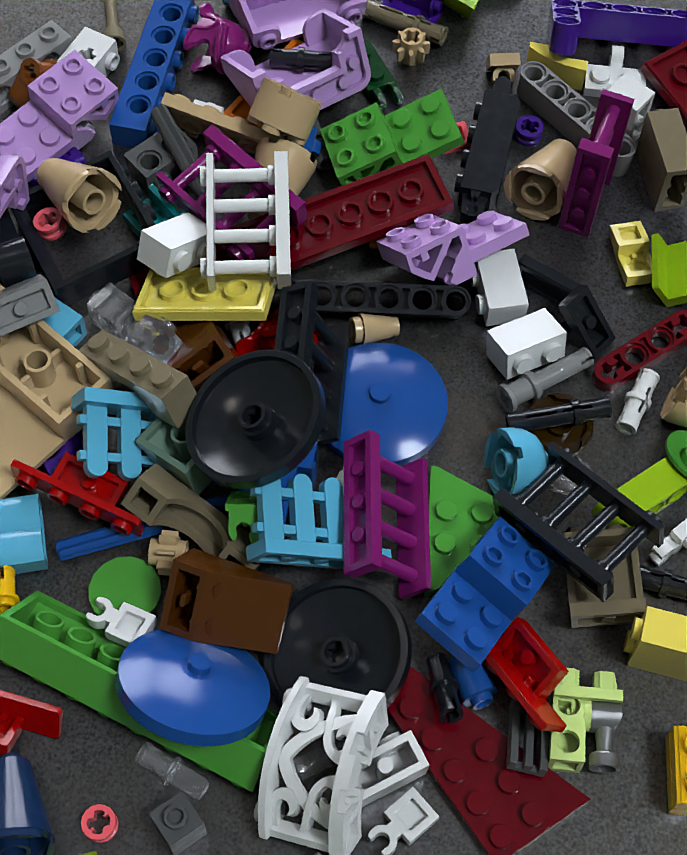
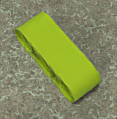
M665 457L617 488V490L644 511L650 510L657 514L687 492V477L671 463L668 457ZM598 502L592 508L591 514L595 517L605 506ZM618 516L608 525L625 524L631 527Z

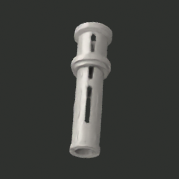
M582 347L578 351L536 372L527 371L520 374L519 379L507 385L504 383L496 387V394L500 404L507 412L512 413L517 410L518 405L530 399L533 401L539 399L544 390L586 368L592 367L594 359L586 360L592 354L586 347Z

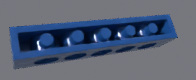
M154 0L109 123L113 145L134 148L159 132L150 116L151 110L161 105L165 92L174 91L176 83L175 73L177 69H181L184 59L183 43L185 35L192 24H197L199 7L195 6L194 0Z

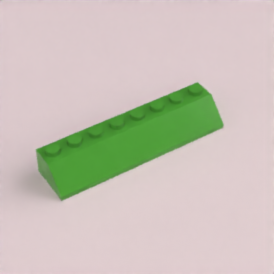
M38 590L0 614V661L4 665L14 667L32 676L35 681L47 684L64 693L67 698L79 701L95 709L101 716L112 718L129 727L132 732L163 745L166 750L178 753L196 762L202 769L211 770L239 788H245L253 792L260 784L266 749L279 713L267 708L261 724L254 732L239 741L226 745L203 747L168 740L139 724L122 705L117 694L115 679L121 655L126 647L107 639L105 635L106 628L95 629L91 627L87 622L85 614Z

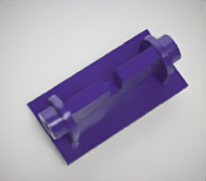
M383 0L381 3L410 15H422L425 17V20L435 24L446 8L442 0Z

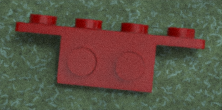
M65 452L52 476L16 459L12 461L10 467L15 481L23 488L31 491L37 488L46 492L47 497L55 503L63 506L69 503L79 508L78 511L91 520L97 521L98 518H101L111 523V527L123 535L129 536L133 533L141 537L143 534L144 526L142 520L118 508L130 488L129 481H125L108 471L99 478H90L84 472L83 461H77L76 456Z
M516 617L485 658L484 664L492 673L501 678L507 686L505 688L507 694L524 707L528 713L527 718L534 727L541 731L563 732L567 725L546 698L569 671L525 619Z
M0 690V755L10 753L23 729L58 739L62 733V708Z

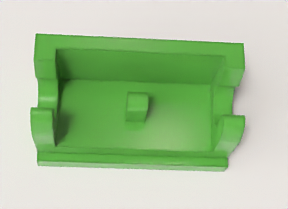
M231 491L225 503V511H229V536L232 540H236L238 534L236 527L237 525L241 526L242 523L243 527L250 526L251 532L249 537L251 544L259 541V534L252 531V524L258 522L257 497L251 496L250 492Z

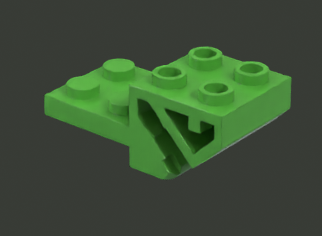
M442 88L387 115L383 114L376 102L320 129L336 176L342 186L427 154L432 159L465 143Z

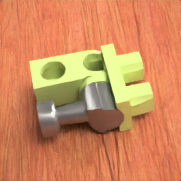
M567 668L569 672L549 695V704L565 722L567 727L563 732L549 731L548 768L552 771L580 773L585 763L586 732L595 733L596 751L589 755V770L602 774L617 773L620 771V756L613 752L614 731L622 719L623 690L617 689L615 673L608 671L594 672L592 687L579 686V670Z

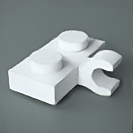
M612 45L608 66L588 64L583 96L600 97L602 89H605L611 81L616 82L624 73L640 81L645 86L646 77L640 69L623 68L624 46Z

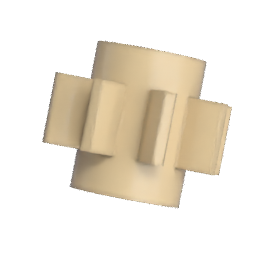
M407 28L403 31H398V39L393 40L392 52L397 53V61H401L409 66L416 65L419 62L423 63L425 54H429L430 42L425 41L426 33L421 32L417 28Z
M162 530L159 538H151L148 564L156 566L158 575L170 576L173 559L189 550L188 541L180 540L179 531Z

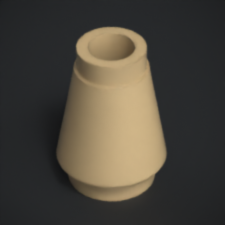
M358 313L356 317L349 318V336L353 344L359 343V345L374 343L398 336L400 333V324L397 316Z

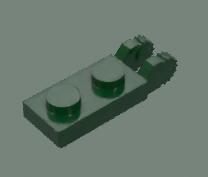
M364 40L371 69V78L368 85L362 89L368 99H371L373 104L377 102L382 111L387 109V102L382 93L387 92L396 105L404 103L403 93L398 83L395 82V79L370 40Z

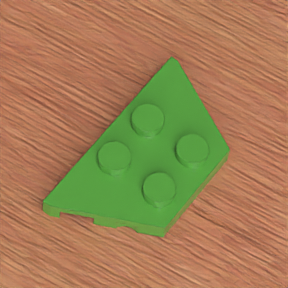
M431 466L428 505L431 590L424 592V597L435 595L450 573L470 555L472 547L499 518L495 515L492 495L437 466Z

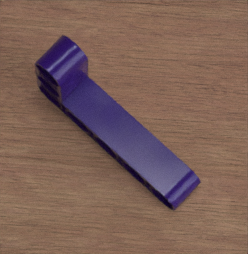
M552 0L547 29L549 50L556 54L573 55L577 51L578 38L675 47L687 41V11L582 0Z

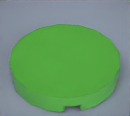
M132 556L116 557L104 563L93 574L88 586L89 602L96 616L102 615L105 612L97 607L96 599L98 597L110 600L113 608L119 610L123 602H126L154 615L159 608L162 596L161 581L155 569L146 561Z

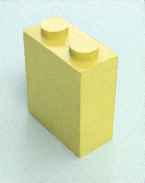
M647 606L641 618L635 617L632 629L628 630L626 634L623 652L629 653L627 666L687 682V616Z

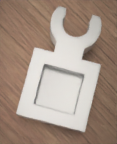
M687 518L664 538V543L659 548L655 545L652 547L651 550L653 552L648 555V558L657 567L683 547L687 549Z
M104 597L96 599L97 607L105 611L102 615L96 616L89 612L86 614L87 622L91 627L95 629L106 628V638L126 648L141 635L153 631L158 623L155 615L126 602H123L119 610L113 608L110 600Z
M412 787L384 811L383 816L389 823L372 828L367 840L371 843L376 837L385 836L389 840V845L381 851V855H392L396 850L397 841L401 837L410 846L439 820V815L417 790Z

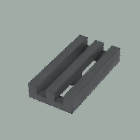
M511 699L509 703L506 769L544 777L548 771L549 731L537 729L536 765H533L534 726L528 720V713L524 707ZM520 713L525 714L523 762L518 761Z

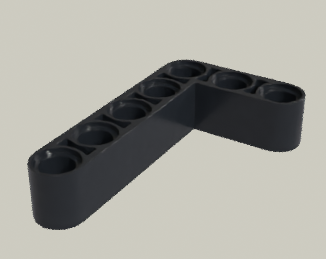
M7 208L0 218V282L4 288L37 275L24 237H19Z

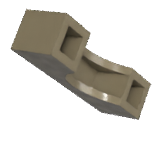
M104 329L92 336L79 349L83 355L111 378L114 390L122 384L126 385L147 404L155 416L177 429L186 422L190 406L197 394L186 374Z
M156 463L137 478L121 505L149 526H168L186 534L208 554L257 570L261 565L259 562H247L246 547L251 545L247 531L237 525L236 530L238 534L236 540H232L228 532L229 518Z

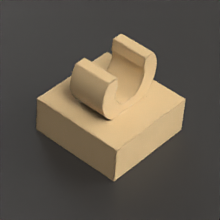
M520 53L489 54L486 58V72L494 71L491 75L492 84L501 72L506 73L508 78L511 79L512 84L514 83L516 78L515 71L520 66Z

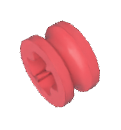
M47 207L37 212L34 216V227L42 239L54 241L62 237L66 232V221L58 209Z
M93 805L82 816V831L93 842H107L118 831V818L112 809L106 805ZM97 814H104L103 817L106 820L110 818V825L104 826L103 833L95 834L97 831L94 827L91 829L89 827L90 822L97 820Z

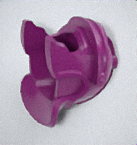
M207 2L201 4L200 16L202 18L197 25H193L188 30L184 38L183 48L188 50L191 47H198L203 42L208 43L206 54L194 61L190 71L194 74L196 71H203L213 67L220 75H224L225 72L220 57L238 49L249 53L251 42L248 32L243 26L221 18L214 12L212 5Z

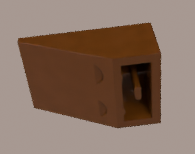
M162 321L145 334L155 358L186 374L196 393L217 369L239 356L217 321Z
M193 548L173 559L159 629L194 642L277 654L294 583Z

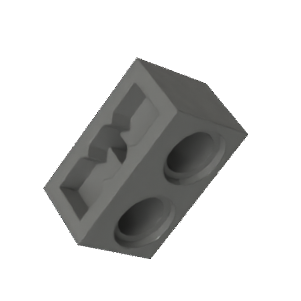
M179 128L197 160V145ZM160 132L123 154L124 162L131 173L130 178L133 181L136 180L139 187L147 195V187L151 184L160 189L156 177L158 172H163L172 181L182 173Z

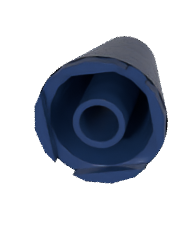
M18 753L3 754L0 756V855H53L55 852V837L31 762Z

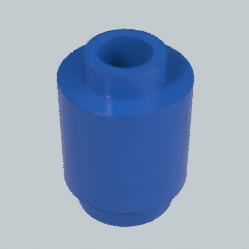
M455 657L449 661L452 677L458 680L459 689L457 693L465 707H473L474 710H479L487 707L494 701L493 696L497 693L498 689L484 661L474 672H471Z

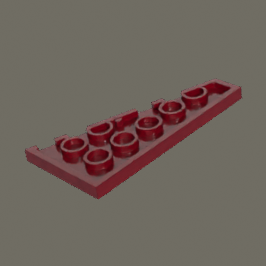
M410 666L406 682L399 695L387 708V714L401 734L409 730L412 731L430 764L427 772L486 855L517 854L591 800L549 768L544 777L506 769L508 738L461 704L464 715L460 721L448 724L447 714H445L447 721L442 723L439 719L435 697L429 691L431 681ZM520 746L518 749V761L523 762L524 749ZM533 757V765H536V758Z

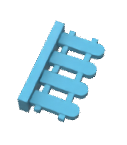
M83 387L72 396V410L83 411V414L76 416V424L83 426V450L77 451V461H83V469L88 477L99 478L106 473L108 464H117L120 478L125 481H132L139 477L142 467H151L155 464L148 456L141 455V448L136 444L135 440L141 435V431L144 432L157 416L135 392ZM107 414L117 415V418L107 417ZM141 418H150V421L141 420ZM108 428L117 429V453L108 452Z
M298 474L288 481V488L281 487L280 479L261 487L250 488V495L257 497L258 522L252 524V531L259 534V541L246 547L247 562L344 570V495L342 484L338 479L331 477L321 482L319 492L313 491L312 482L305 474ZM282 499L289 500L290 525L283 524ZM313 503L320 504L321 528L315 527ZM284 536L291 537V540L284 539ZM382 548V554L392 558L391 549Z

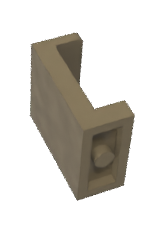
M625 524L608 526L584 548L585 554L594 561L597 559L602 560L635 527H628ZM584 527L573 528L570 532L563 533V536L565 538H574ZM638 546L612 571L614 576V593L605 602H602L566 572L571 628L633 624L635 617H642L647 607L646 599L643 595Z

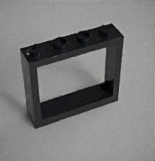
M111 150L83 163L106 169L116 176L121 184V193L142 229L156 225L154 221L157 220L152 206L149 202L142 203L141 199L144 198V195L137 181H129L128 178L131 177V173L126 163H119ZM40 185L29 189L30 201L24 210L10 208L58 300L68 307L149 268L137 260L138 243L63 280L32 222L34 216L40 210L47 207L56 208Z

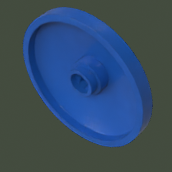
M367 343L349 348L340 441L325 445L336 455L344 459V441L372 430L380 435V456L399 466L415 461L434 446L445 426L448 396L441 376L424 357L399 345Z
M161 629L141 635L131 642L121 655L116 672L117 694L126 711L139 724L151 732L168 740L186 745L220 746L234 743L247 737L261 724L270 700V685L267 675L257 660L245 649L194 642Z

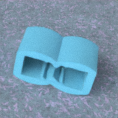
M38 494L0 499V568L3 574V565L13 567L16 570V574L48 569L43 511Z

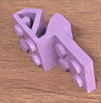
M75 49L27 86L30 101L0 123V155L13 154L22 156L25 160L27 182H30L37 176L39 166L46 159L60 158L72 147H76L79 150L90 142L96 132L87 120H107L119 100L118 88Z
M495 211L483 212L477 216V220L469 224L460 225L435 215L433 216V214H424L414 220V224L405 228L392 229L386 233V237L376 242L383 260L431 281L436 279L449 286H455L478 275L474 262L529 236V231L525 222Z

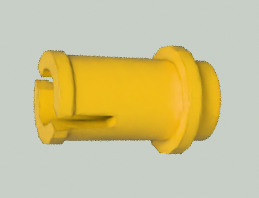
M3 565L4 578L1 576L0 570V614L20 602V598L15 592L16 570L7 565Z

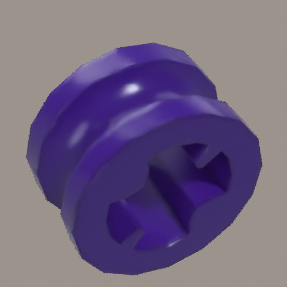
M532 115L520 117L515 127V140L522 146L531 147L537 145L542 137L544 127L542 121Z

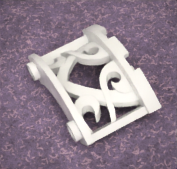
M303 676L298 678L292 689L286 690L282 700V708L274 724L266 749L260 778L258 801L254 809V819L258 822L259 838L267 840L272 836L325 851L329 855L351 854L362 837L361 810L364 789L357 787L362 765L370 767L376 747L389 725L385 693L371 690L368 695L310 683L309 678ZM312 702L330 706L327 720H324L323 711L314 707L313 715L305 719L312 708ZM342 709L357 713L354 715L340 716ZM335 735L338 740L347 737L342 750L338 751L336 748ZM323 736L324 749L328 757L338 764L336 775L320 779L308 793L298 777L293 758L308 744ZM328 788L332 790L330 804L326 798L321 797ZM284 801L289 805L287 816L295 817L300 814L302 809L304 810L301 824L283 820L285 816ZM314 820L328 829V832L313 828Z

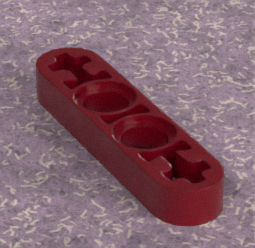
M687 310L675 312L601 358L595 364L591 376L594 386L604 392L614 391L637 377L641 369H650L686 346L687 327L679 330L676 336L674 332L677 331L679 324L687 325ZM662 337L667 341L668 346L665 348L655 347L651 342V338ZM630 352L637 353L641 356L643 362L631 364L626 360L625 355ZM618 364L619 369L615 371L613 379L610 376H602L603 371L607 374L611 373Z

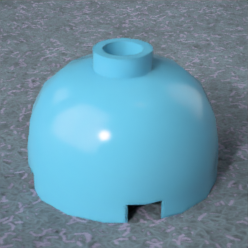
M522 428L496 429L497 433H491L488 436L485 445L484 466L485 468H491L493 479H487L494 494L504 488L512 496L514 494L520 495L549 467L548 453L544 450L536 435Z

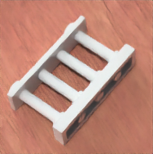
M274 151V164L268 165V168L215 169L213 153H206V166H200L201 187H206L207 258H200L201 278H207L209 291H216V275L270 273V277H277L278 289L291 286L288 151ZM268 182V185H275V194L268 195V198L215 199V183ZM269 212V215H275L276 225H269V229L216 230V213ZM269 242L270 246H276V256H270L268 260L216 261V244Z

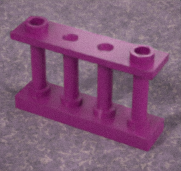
M602 89L589 140L581 138L577 148L558 228L587 238L589 237L604 184L609 186L635 99Z
M213 124L203 132L206 152L175 180L172 181L161 171L156 174L160 187L158 190L160 196L168 204L172 205L175 203L185 213L189 212L205 223L206 192L195 201L183 189L200 175V166H206V153H213L214 161L217 163L221 161L228 169L264 168ZM235 182L215 183V199H218ZM246 182L251 186V191L242 199L268 198V195L275 194V185H268V182ZM289 189L290 220L299 227L307 219L306 203ZM247 212L226 213L219 221L216 219V230L230 229ZM269 215L255 229H269V225H276L275 215ZM221 243L227 248V253L233 260H255L252 249L258 243Z
M368 430L344 441V574L356 578L377 569L398 577L399 598L404 600L431 590L427 460L422 457L404 466L397 465L380 456V435L372 430ZM381 472L396 479L397 495L381 488ZM381 504L397 511V528L381 520ZM382 537L398 544V561L382 554Z

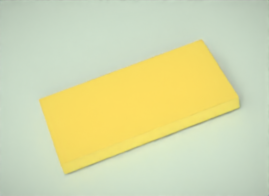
M191 267L168 278L158 275L150 268L132 314L135 321H266L277 287V277H270V273L216 275V291H209L207 278H201L200 267Z

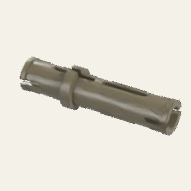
M367 0L366 11L362 15V18L373 20L400 31L407 28H417L421 32L426 33L425 40L440 46L444 44L448 34V27L425 20V17L422 15H410L372 0Z

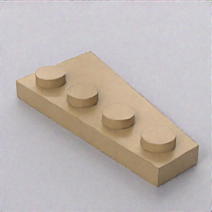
M165 92L161 101V105L167 106L177 126L185 130L184 133L191 138L197 139L199 134L203 135V132L213 124L242 150L254 155L260 139L270 137L268 142L277 143L279 138H285L253 126L244 118L237 116L232 118L224 115L215 107L195 104L181 94L172 95Z

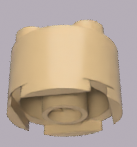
M264 77L247 120L262 126L261 129L271 134L288 136L287 139L304 146L323 103L306 94L303 95L289 86Z

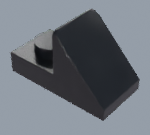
M578 285L558 305L565 318L561 326L567 332L566 340L578 349L586 347L592 354L591 359H596L616 339L587 285Z

